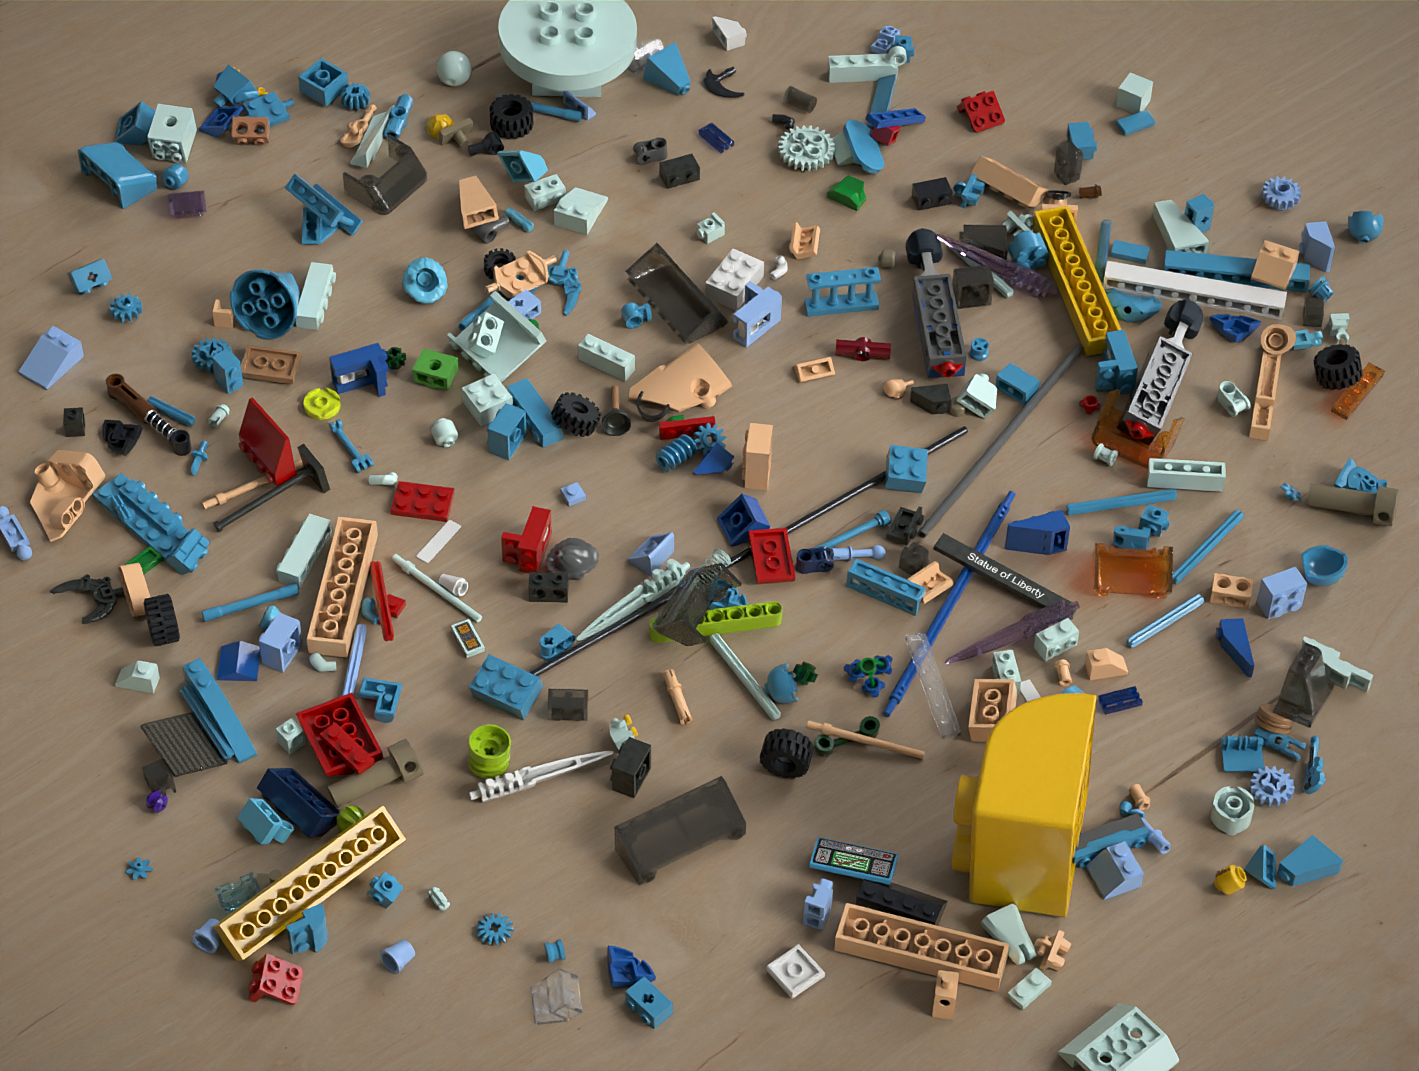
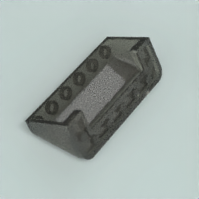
M658 243L625 271L630 276L627 280L634 287L636 285L639 286L637 291L643 298L646 296L649 298L647 302L653 309L656 307L659 309L657 313L664 321L666 319L670 321L668 326L674 332L676 330L680 332L677 336L684 343L688 341L690 344L729 323L716 306Z

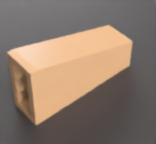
M477 176L459 180L464 229L499 220L496 203Z

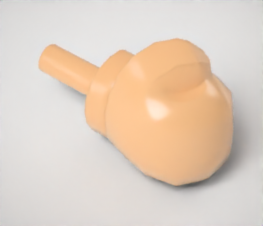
M902 379L888 380L884 383L883 389L889 397L899 399L906 390V386L914 384V381L904 382Z

